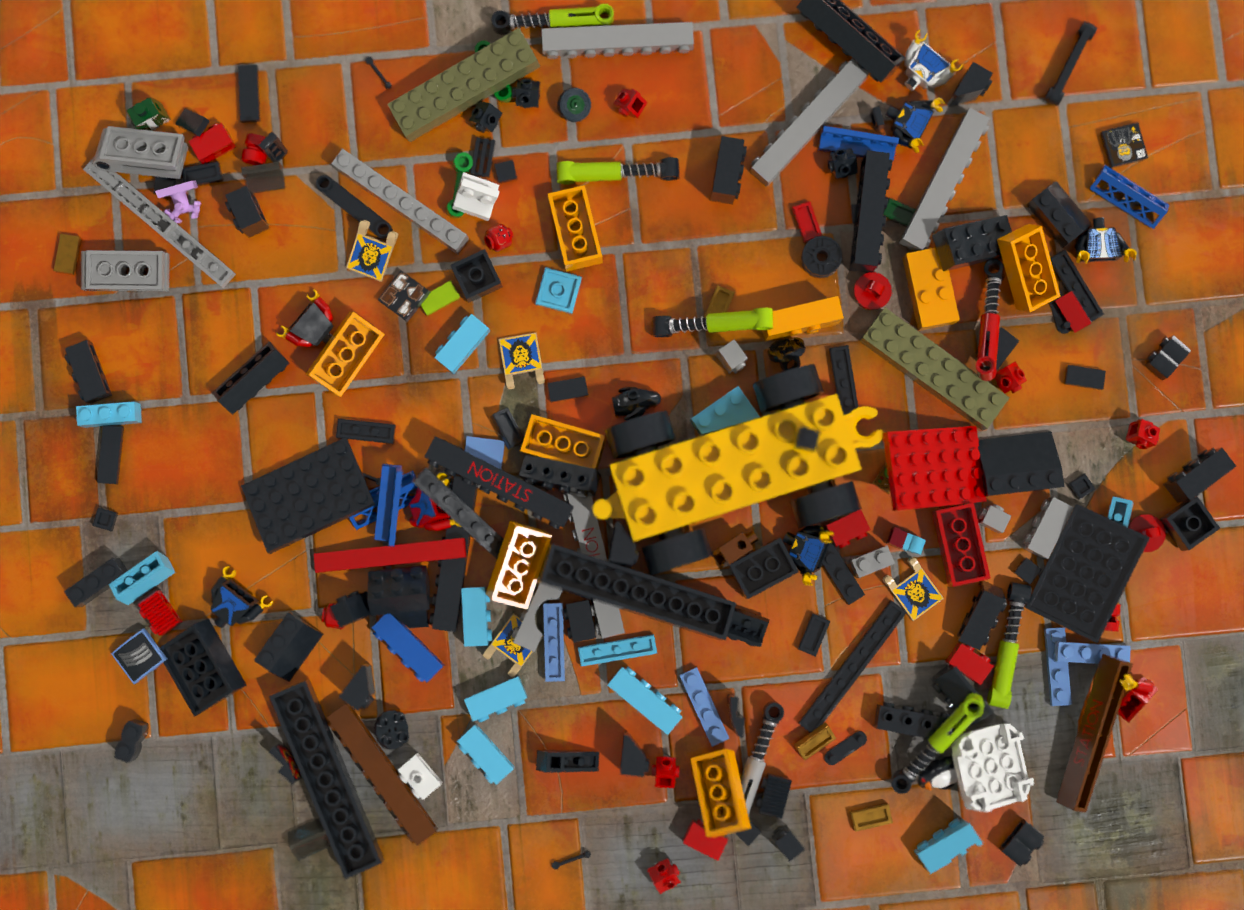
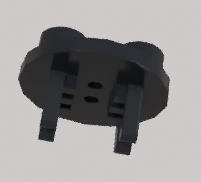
M388 710L378 716L374 725V735L381 747L387 750L397 749L409 740L408 724L404 713Z

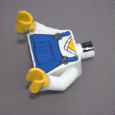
M921 29L916 32V39L910 44L905 56V66L907 68L905 73L910 77L905 82V86L911 91L918 85L923 89H926L928 86L933 88L943 85L955 74V71L962 70L964 65H961L957 69L955 63L959 59L953 60L950 64L925 42L921 44L920 42L927 38V33L924 38L918 36Z

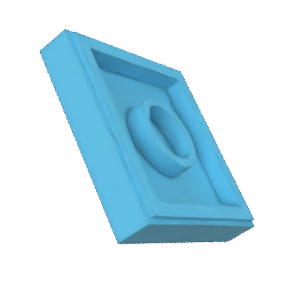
M545 267L535 304L573 314L582 277Z

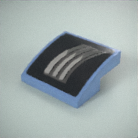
M145 628L111 653L133 684L138 683L167 660Z

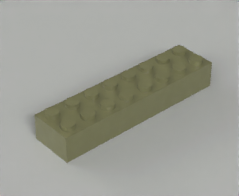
M520 28L387 105L404 136L411 142L541 66Z
M884 308L860 339L862 344L982 431L988 429L1010 398L988 381L981 380L977 373L887 308Z

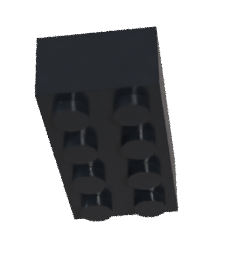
M1007 215L944 228L933 234L932 237L943 272L987 262L990 259L1002 258L997 239L1011 233L1012 230Z

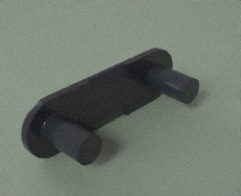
M1055 300L1049 302L1057 330L1062 334L1068 333L1071 330L1070 322L1066 320Z
M861 731L855 732L829 750L824 756L825 762L829 765H835L859 749L867 741L865 733Z

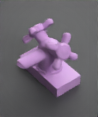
M196 180L155 191L157 198L171 196L175 209L173 211L165 209L164 213L175 223H181L182 220L178 216L186 212L192 213V219L198 218L201 202L195 201L194 205H190L186 195L187 191L198 188Z

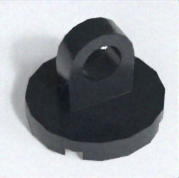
M793 337L794 340L783 338L774 342L769 347L770 350L767 351L769 359L775 363H780L783 371L800 367L801 361L799 357L806 350L802 339ZM794 360L793 366L787 368L788 363Z

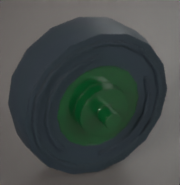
M568 88L558 98V111L565 120L579 122L590 113L591 99L582 89Z

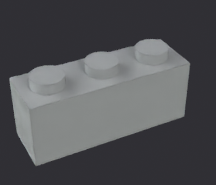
M1050 497L1048 500L1045 499L1040 507L1042 511L1039 517H1035L1032 523L1033 529L1031 533L1025 536L1023 541L1025 544L1023 549L1042 559H1049L1074 507L1055 497Z

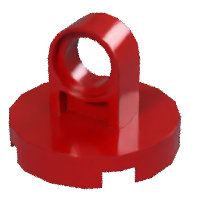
M869 272L862 275L856 281L853 293L857 304L871 311L880 309L888 303L892 295V287L884 275L877 272Z
M1150 514L1138 515L1132 518L1128 525V528L1150 537L1143 552H1153L1164 543L1166 537L1165 527L1157 517Z

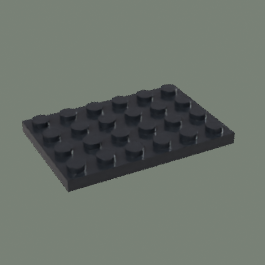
M347 438L336 441L241 485L268 554L274 553L375 506L373 497Z
M1076 504L1025 608L1098 643L1150 537Z

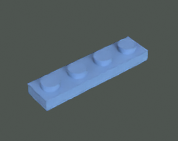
M563 603L543 604L545 682L565 681Z
M1065 627L1044 628L1050 706L1072 705L1068 662L1054 661L1055 642H1066Z
M1055 642L1054 661L1099 664L1102 654H1106L1130 662L1131 646Z
M696 667L680 674L679 676L711 746L730 739L698 668Z

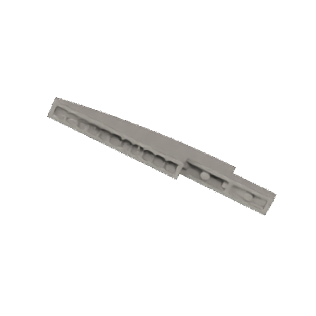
M94 158L85 166L84 171L222 288L236 275L119 174L96 168L93 165Z

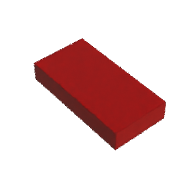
M808 201L793 206L792 211L803 242L807 243L815 237L822 236L811 202Z
M1073 291L1055 300L1066 320L1070 322L1074 333L1092 323Z

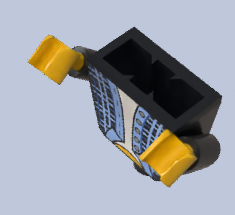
M1103 217L1094 218L1093 228L1087 229L1081 234L1075 244L1076 263H1079L1080 260L1085 262V264L1087 262L1117 261L1122 255L1124 256V262H1128L1129 257L1135 261L1137 252L1129 248L1114 227L1105 228Z

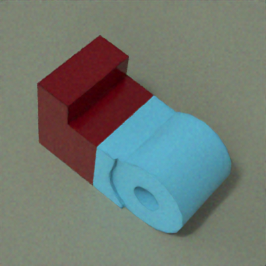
M892 527L886 544L921 555L926 540L902 531L899 528Z

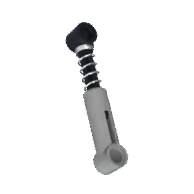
M774 701L768 702L763 708L762 729H759L761 732L757 736V744H754L753 755L748 756L740 778L743 794H745L746 788L749 786L745 796L748 817L766 765L764 756L767 754V747H769L770 739H773L772 733L775 732L774 728L777 727L776 725L779 724L784 716L783 707ZM775 706L779 710L778 715L771 717L769 709Z

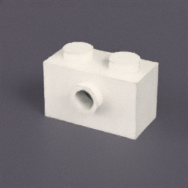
M419 753L398 769L400 779L405 784L408 782L411 785V791L418 799L421 797L424 800L443 783Z

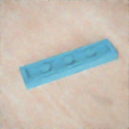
M654 634L578 647L581 667L657 654Z

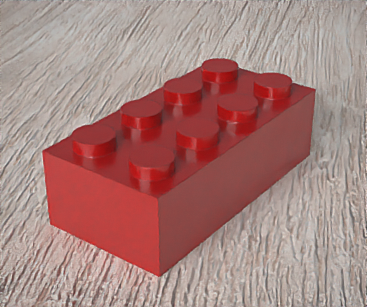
M974 503L932 511L948 587L991 579Z

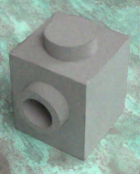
M993 504V506L990 505L982 508L978 516L980 518L978 524L1000 534L1004 532L1011 515L1003 512L1004 508Z

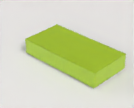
M449 281L432 290L421 306L426 315L429 316L460 299V296L453 283Z

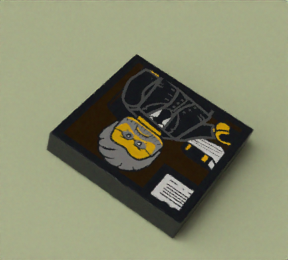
M1138 122L1100 133L1110 168L1148 159Z

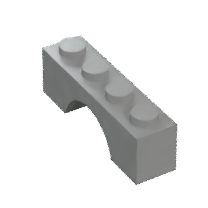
M537 582L538 589L536 593L533 592L528 611L524 609L520 620L523 622L520 628H515L511 637L514 639V644L534 653L543 635L535 624L536 611L546 601L559 600L562 593L561 590Z

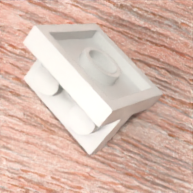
M463 172L452 209L489 221L493 205L499 195V185Z

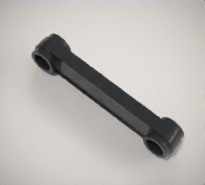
M1083 21L1076 34L1079 37L1054 87L1051 86L1044 97L1047 103L1058 106L1063 99L1065 93L1062 90L1087 40L1091 41L1096 33L1097 27L1094 24Z
M327 175L318 177L316 186L322 194L359 223L363 220L369 221L370 226L368 230L382 240L387 239L388 233L393 231L392 226L331 177ZM329 181L328 187L321 188L322 182ZM382 227H388L389 231L386 234H380Z

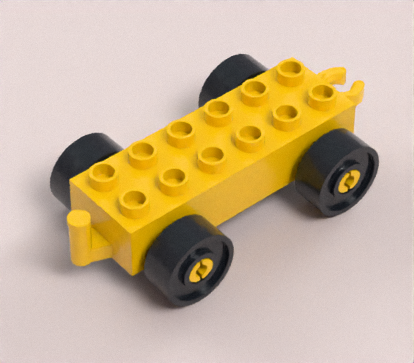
M810 364L772 375L752 384L761 413L781 409V412L658 450L659 446L676 439L667 411L655 412L622 422L604 431L613 459L631 455L634 458L610 465V471L617 491L607 500L601 499L596 501L593 506V513L601 520H606L607 518L626 519L634 542L659 535L660 542L641 548L649 574L655 575L713 556L705 528L688 533L684 531V526L804 488H807L808 495L790 501L798 529L860 510L862 507L854 482L850 481L833 487L831 480L861 470L855 449L871 448L883 439V430H876L871 435L865 437L856 431L857 422L860 419L869 420L876 417L878 414L877 410L868 406L859 407L849 414L843 415L837 394L806 403L805 400L824 393L815 364ZM799 427L820 431L815 452L812 453L794 448Z

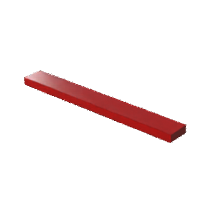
M465 538L315 553V573L467 558Z

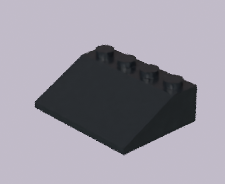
M1052 431L978 440L980 466L983 473L982 481L986 497L1065 487L1062 466Z
M209 618L193 624L160 647V650L167 658L163 663L194 717L247 686Z

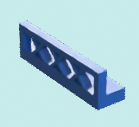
M824 126L821 131L818 150L836 152L840 149L851 148L857 157H863L867 150L890 153L889 159L893 162L899 138Z
M1104 165L1099 176L1090 186V190L1152 229L1157 226L1168 212L1169 204L1107 165ZM1101 179L1109 184V189L1101 190L1097 187ZM1113 192H1123L1125 199L1117 200L1114 198ZM1129 202H1139L1142 209H1131ZM1153 211L1159 216L1152 222L1146 218L1145 212Z
M382 464L374 540L388 541V546H394L402 466Z
M414 471L402 475L401 500L398 510L408 506L414 496H408L409 491L418 488L412 483V480L416 477ZM380 486L370 490L375 506L349 517L356 530L376 521L377 513L372 511L378 506ZM360 514L366 515L365 519L359 522L354 518Z

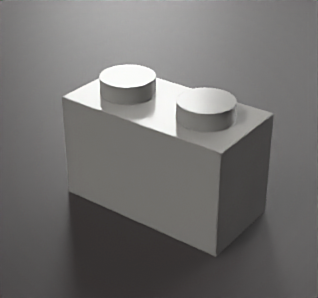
M735 339L719 349L716 355L729 374L731 372L736 374L741 371L748 359Z
M888 546L880 547L848 560L855 578H861L895 564Z

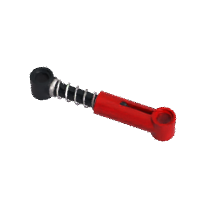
M990 259L984 265L985 287L987 289L984 302L986 305L984 306L985 312L981 315L976 361L977 374L983 381H990L997 374L996 364L1000 316L997 315L999 313L997 311V306H999L998 299H1000L998 292L1001 291L999 286L1005 277L1003 263L998 259ZM992 270H999L997 273H990ZM989 343V352H988V356H986V355H987V344ZM985 366L991 367L988 371H983L982 368Z

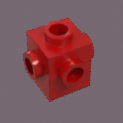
M623 88L613 104L618 108V113L622 116L639 118L648 102L637 90Z
M1016 361L997 371L995 376L997 386L1004 394L1009 391L1012 394L1023 388L1021 384L1027 381L1023 370L1019 368Z
M1144 419L1134 421L1129 425L1126 440L1136 445L1139 449L1156 446L1159 441L1160 428Z
M656 756V764H652L651 776H655L656 788L675 787V778H679V766H676L675 757Z
M668 858L659 861L656 865L647 869L660 894L681 883L677 876L681 874L675 863L671 864Z

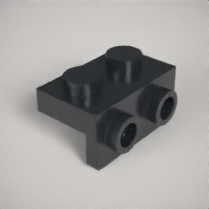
M735 608L727 636L732 640L746 642L750 646L761 647L770 619Z

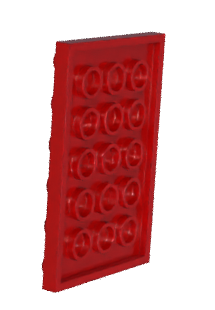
M977 426L883 433L893 511L987 502L982 481L983 473L980 466Z

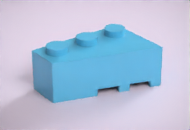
M737 386L691 418L690 422L699 435L704 436L758 419L760 416L739 386Z
M962 818L954 819L948 824V828L938 830L932 835V839L929 841L924 840L916 846L917 849L914 852L930 874L951 863V859L961 853L963 856L968 853L966 849L972 845L977 844L979 847L983 844L970 823Z

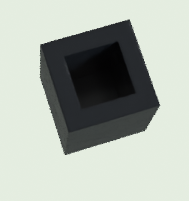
M799 427L794 448L812 453L815 452L820 431Z

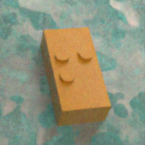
M585 185L549 193V204L566 272L603 263Z
M1027 224L997 239L1016 309L1032 312L1061 297L1042 226Z
M936 248L906 253L902 259L918 331L956 324L960 319L949 270L943 272Z
M835 296L773 311V329L762 330L765 342L787 336H796L804 332L810 335L819 332L818 330L821 328L838 325L844 319L839 297Z
M349 312L306 372V375L336 396L341 397L385 334L356 313Z
M531 414L520 451L527 455L598 470L607 438L602 434Z
M510 521L486 595L493 601L528 609L552 535L545 530Z
M723 749L691 758L706 836L715 838L751 829L735 752L730 749Z

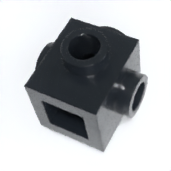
M530 79L517 81V86L513 87L512 97L516 99V106L523 108L539 107L540 81H532Z
M479 101L476 108L472 111L469 122L474 124V129L481 133L485 131L493 133L502 112L491 103Z
M851 148L829 153L828 170L834 174L836 179L846 178L849 175L858 173L857 157Z

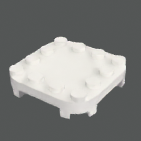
M995 724L959 735L951 744L959 788L967 809L988 812L991 809L1015 802H1023L1028 799L1026 796L1029 793L1030 786H1034L1033 778H1028L1020 740H1023L1024 737L1022 732H1018L1011 724Z

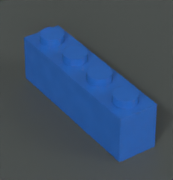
M385 614L372 627L374 636L380 641L384 640L388 644L387 649L394 655L397 653L402 658L400 660L401 663L408 669L411 667L415 671V677L421 682H429L445 666L430 649L392 614Z

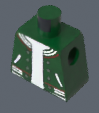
M151 97L136 103L127 110L132 125L135 129L152 131L171 120L163 104Z

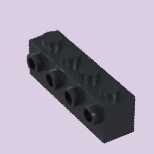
M269 341L212 393L217 401L233 415L250 398L255 397L259 390L268 385L279 372L284 371L290 363Z
M527 454L519 476L532 486H535V484L541 485L542 488L547 490L556 488L565 494L574 492L583 498H587V496L595 497L601 474L593 468Z
M883 702V705L877 704L874 728L929 739L952 714L940 712V716L933 715L931 710L921 709V712L913 711L914 707L902 705V709L895 708L893 703Z

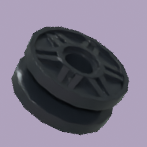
M819 236L809 240L801 255L804 270L816 278H827L833 275L839 268L842 260V250L839 244L826 236ZM817 254H824L826 256V260L819 261L817 259Z

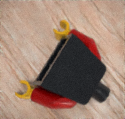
M313 289V292L316 294L315 297L310 298L307 294V298L310 301L308 306L289 328L280 326L284 329V333L282 335L276 333L277 336L285 338L292 344L301 347L318 346L321 341L327 344L332 337L330 331L334 327L330 306Z

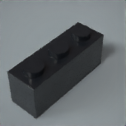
M85 340L65 348L67 353L65 354V359L72 366L73 372L71 374L74 381L79 385L80 390H78L80 398L91 404L112 396L93 343Z
M111 558L69 587L64 593L74 607H83L110 588L109 584L128 570L120 558Z

